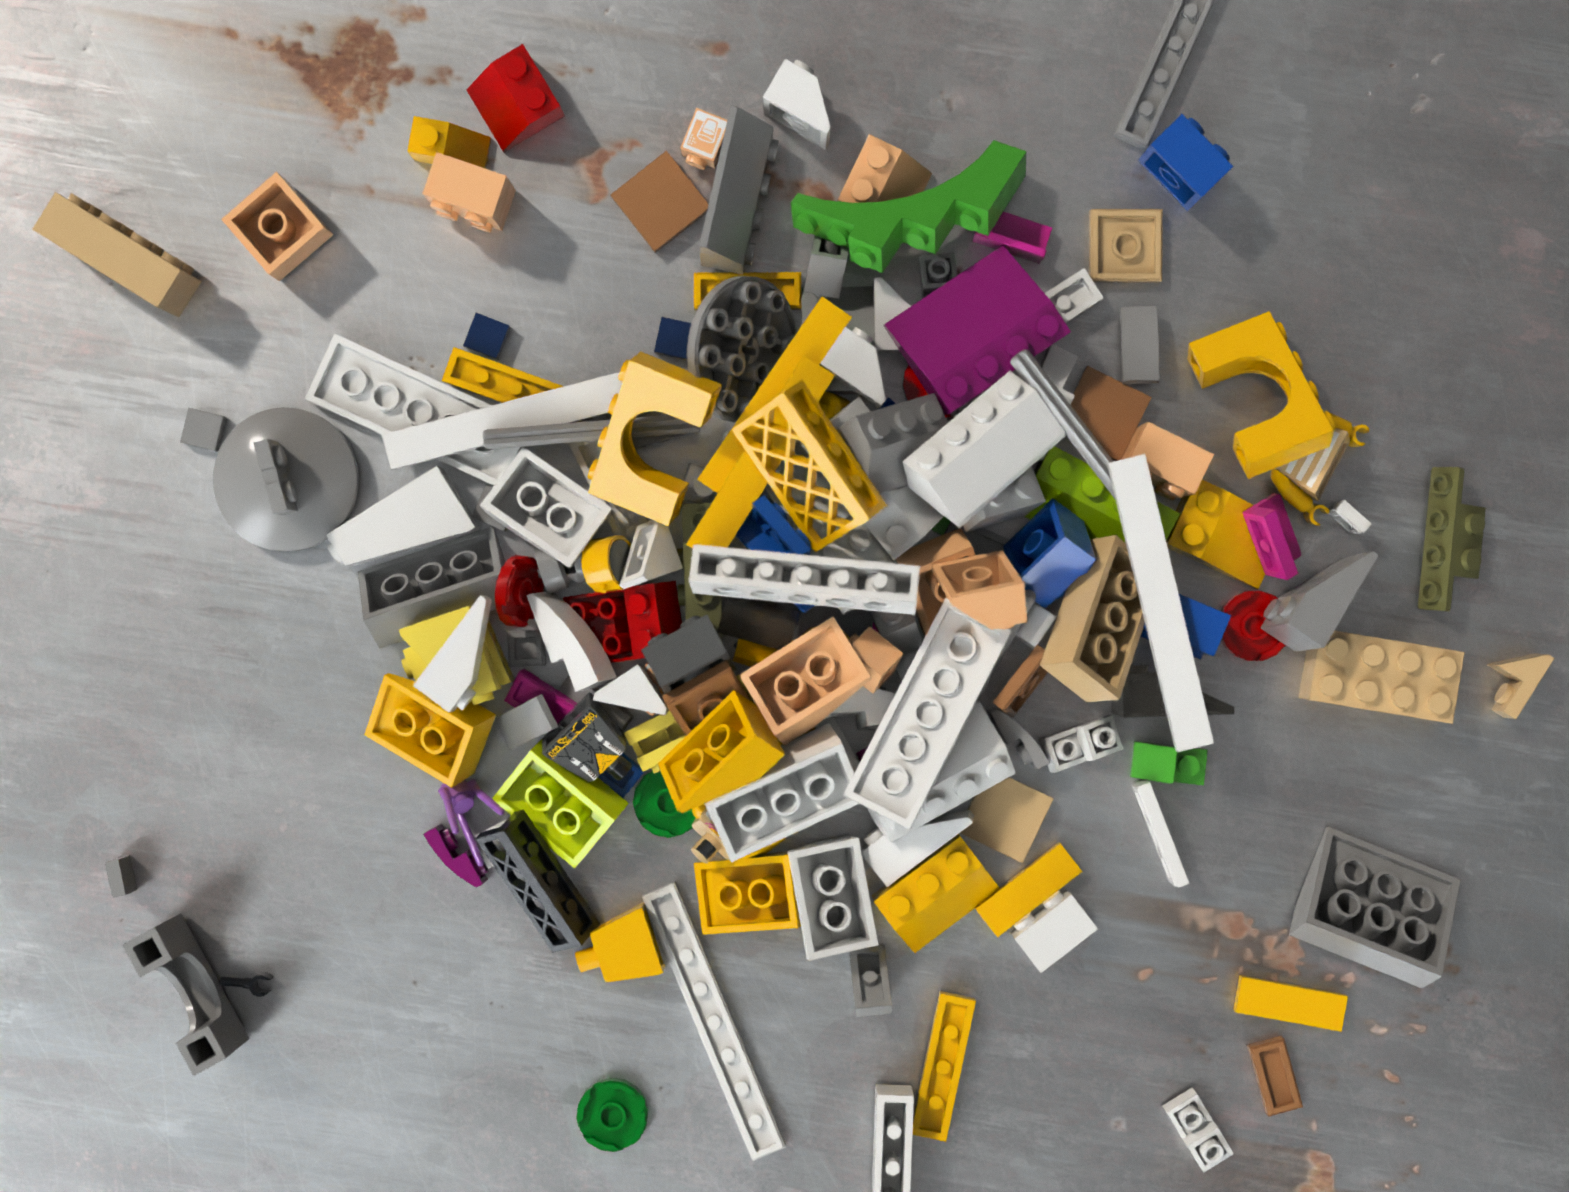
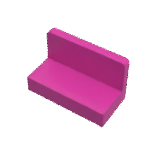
M1003 211L989 235L975 232L972 242L995 250L1004 245L1011 255L1040 264L1047 251L1045 249L1052 227Z
M1273 493L1242 512L1265 575L1289 580L1298 574L1294 560L1301 556V550L1281 495Z

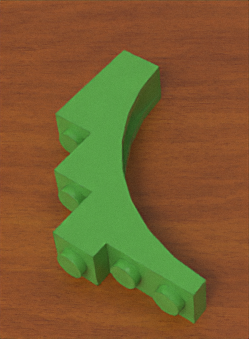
M993 140L983 154L957 176L937 187L912 196L893 200L848 203L823 200L797 193L791 202L793 227L803 233L813 234L829 240L838 246L848 247L850 261L857 263L863 268H870L883 273L902 243L908 244L915 249H922L936 254L955 224L969 231H975L988 236L1026 177L1027 151Z

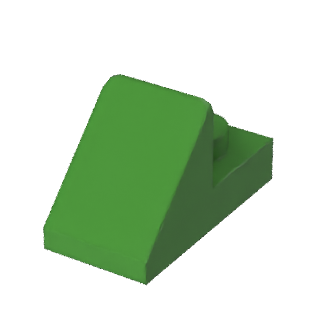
M1134 741L1130 777L1169 784L1177 782L1204 785L1208 750L1193 748L1177 752L1174 745Z

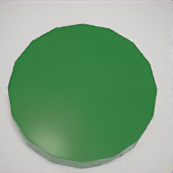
M650 771L643 776L635 788L633 806L643 828L656 836L666 838L683 835L693 828L692 823L696 818L692 813V809L684 813L677 811L661 771L655 774L653 771Z
M607 1078L595 1082L586 1089L578 1104L576 1120L580 1131L583 1133V1137L589 1144L599 1150L616 1152L633 1145L640 1139L647 1126L649 1110L646 1099L637 1086L625 1079Z

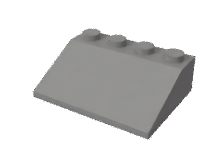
M1328 826L1323 833L1298 897L1289 935L1417 987L1424 988L1443 976L1461 879Z

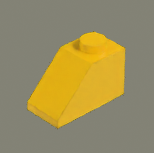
M413 116L407 152L418 162L433 164L436 152L486 169L491 137L450 122Z

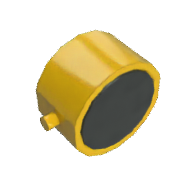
M623 535L592 539L582 551V572L587 584L596 593L623 589L619 586L631 547V543Z

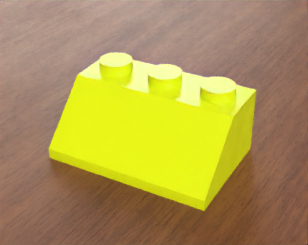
M542 739L528 752L492 798L510 815L524 809L549 848L574 869L629 804L598 777L594 781L588 782L542 754Z

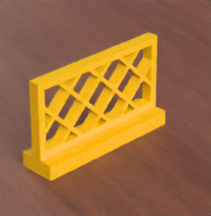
M803 380L779 394L764 407L731 429L799 530L806 535L815 553L855 527L870 520L887 506ZM777 406L787 419L788 427L774 423V409ZM752 425L764 429L763 444L755 442L746 428ZM773 432L787 436L786 451L772 447ZM796 439L802 441L809 452V458L795 454ZM771 456L785 460L784 475L775 472L771 466ZM794 463L808 468L807 482L793 478ZM817 471L823 472L831 484L830 490L816 485ZM792 487L806 491L805 506L798 504L792 497ZM815 495L830 499L828 513L814 509ZM838 502L846 506L854 518L850 521L837 516ZM813 518L828 523L827 536L823 539L820 538L813 527Z

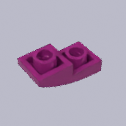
M441 823L423 834L430 847L442 862L464 881L477 888L488 880L486 873L489 870L486 869L485 865L482 867L477 865L470 849L458 854L456 848L459 847V844L450 828L445 830Z

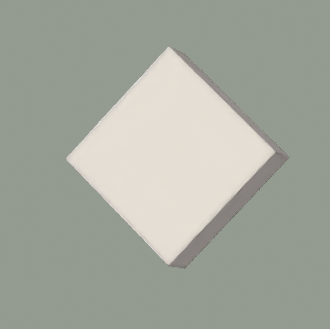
M1346 500L1335 501L1329 508V515L1350 534L1364 533L1372 524Z

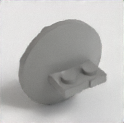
M736 276L722 281L703 299L691 324L687 345L688 372L696 377L701 378L702 376L722 384L712 415L724 421L736 423L797 333L795 318L785 295L775 285L765 279L751 276Z
M273 408L248 417L238 424L226 437L215 460L213 488L216 502L223 517L242 538L265 549L290 552L308 549L328 539L326 534L346 522L357 499L359 472L350 444L344 435L329 421L302 409Z

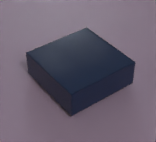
M475 313L463 346L498 360L511 327L505 323Z
M661 317L654 353L687 360L688 337L692 323Z

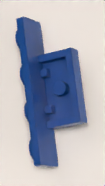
M764 495L752 503L750 513L736 534L748 550L810 555L811 544L806 535L799 529L795 531L787 522V515L781 506L775 502L771 504ZM794 603L802 613L815 606Z

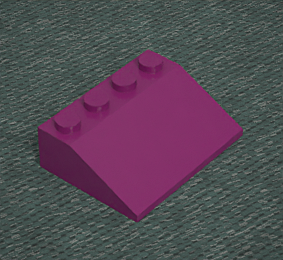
M1004 245L883 325L928 395L935 393L944 415L952 413L995 384L1009 371L1013 372L1015 368L1011 365L1010 360L1020 351L1026 349L1035 357L1071 332L1052 301Z

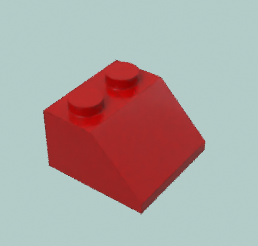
M524 44L491 62L466 89L503 152L508 151L565 117L561 106Z

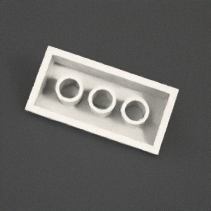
M1009 371L903 461L908 487L960 528L1066 436L1065 431L1038 392Z
M858 396L829 420L837 429L853 417L871 411ZM802 443V447H803V448L805 449V451L809 454L808 450L806 449V447H805L804 444ZM906 486L881 494L887 506L864 524L891 558L896 560L920 541L944 515Z
M977 700L911 830L868 808L873 822L890 843L1016 774L1006 745L981 703ZM859 763L852 767L854 773Z
M830 723L799 736L785 746L782 744L781 747L785 755L759 780L704 803L731 862L859 804L843 795L854 772L843 743Z

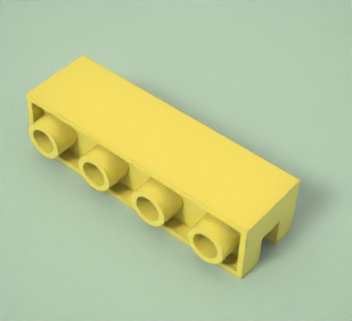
M737 675L738 680L740 681V683H741V685L743 686L744 690H745L746 693L748 694V696H749V698L751 699L752 703H754V704L756 705V703H755V701L753 700L751 694L749 693L748 689L746 688L745 684L743 683L741 677H740L739 675ZM668 710L666 715L659 714L624 732L629 745H632L638 757L637 761L642 771L644 772L651 768L654 774L660 771L658 763L686 737L670 710Z

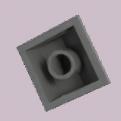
M708 615L701 618L700 616H694L685 620L680 625L681 628L669 635L667 633L659 634L648 641L647 647L641 649L665 694L726 660L733 671L737 670Z

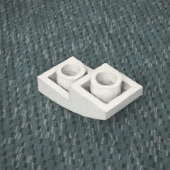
M1113 715L1086 722L1039 739L1042 750L1050 762L1048 764L1050 773H1056L1080 763L1094 761L1123 750Z
M1193 1087L1162 1105L1203 1173L1234 1154Z

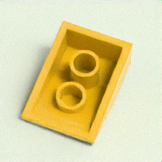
M1202 480L1195 494L1181 498L1175 510L1180 513V516L1166 540L1167 548L1255 589H1259L1265 576L1242 512L1252 507L1253 504L1229 491Z
M390 673L385 674L364 735L451 788L475 774L496 714L479 704L473 705L472 700L463 710L457 707L455 711L447 712L415 688L413 685L416 681Z
M733 690L658 763V766L677 811L684 813L759 780L770 768L776 765L785 753L758 706Z
M788 851L767 853L748 859L740 858L733 862L730 859L711 860L707 864L703 862L694 863L702 935L801 927Z

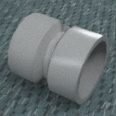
M535 549L538 569L549 594L568 588L570 581H575L577 584L586 582L582 572V553L574 562V566L568 569L567 566L540 549Z

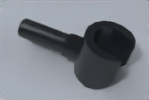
M261 972L253 978L221 976L219 985L243 987L250 989L254 996L262 997L271 990L261 989L258 986V979L271 980L273 975L268 972Z

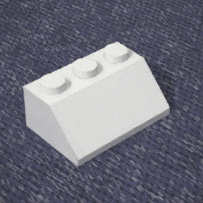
M843 835L815 841L788 851L807 960L811 961L877 946L878 939L859 837Z

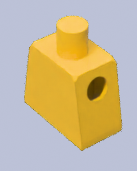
M645 903L638 904L599 925L590 933L593 946L575 952L576 961L581 973L600 967L605 982L663 974L665 969Z

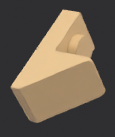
M1534 653L1488 663L1489 667L1510 679L1508 683H1504L1496 692L1494 697L1496 703L1491 710L1503 718L1516 720L1553 662L1554 657L1549 654Z

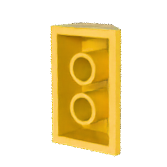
M957 834L890 886L886 887L884 885L871 896L873 902L910 949L916 953L1000 888L962 837Z

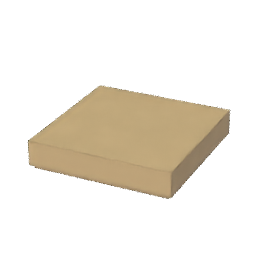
M1090 209L1089 276L1094 283L1162 282L1163 209Z
M1008 777L972 798L967 810H970L974 815L973 823L960 833L1023 863L1054 798Z

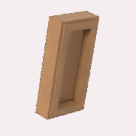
M1277 1036L1248 1044L1247 1047L1265 1113L1268 1117L1302 1108L1303 1104L1284 1037Z

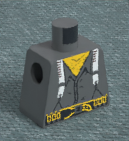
M589 692L557 724V728L549 731L542 738V754L588 782L594 781L605 770L619 781L627 775L632 766L621 755L626 749V737L622 729L598 701L593 700L594 696Z

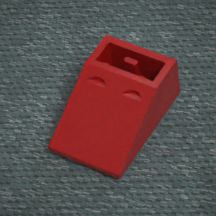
M676 581L632 586L629 589L606 593L594 592L563 597V600L570 605L595 634L611 663L645 658L641 649L648 646L649 640L662 633L669 635L679 630L682 624Z

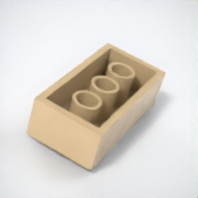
M55 192L32 228L35 232L152 305L177 317H180L202 282L191 275L194 271L193 267L167 253L158 245L135 233L129 227L111 218L73 193L67 199Z
M1117 535L1090 539L1097 560L1086 574L1080 575L1067 588L1040 663L1043 669L1086 702L1120 699L1145 624L1126 543Z
M1334 630L1324 648L1306 650L1298 698L1453 724L1465 652Z

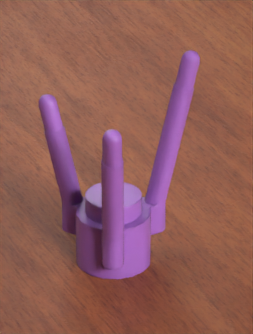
M465 779L452 788L443 783L438 792L443 799L452 833H459L458 819L477 865L482 867L484 861L464 813L473 807L474 795L498 815H504L505 811L480 789L475 779L468 782Z

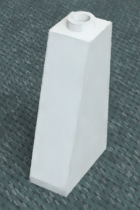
M435 466L326 534L331 542L327 545V548L337 563L343 562L345 566H355L470 534L479 530L480 527L476 520L471 517V512L444 469Z

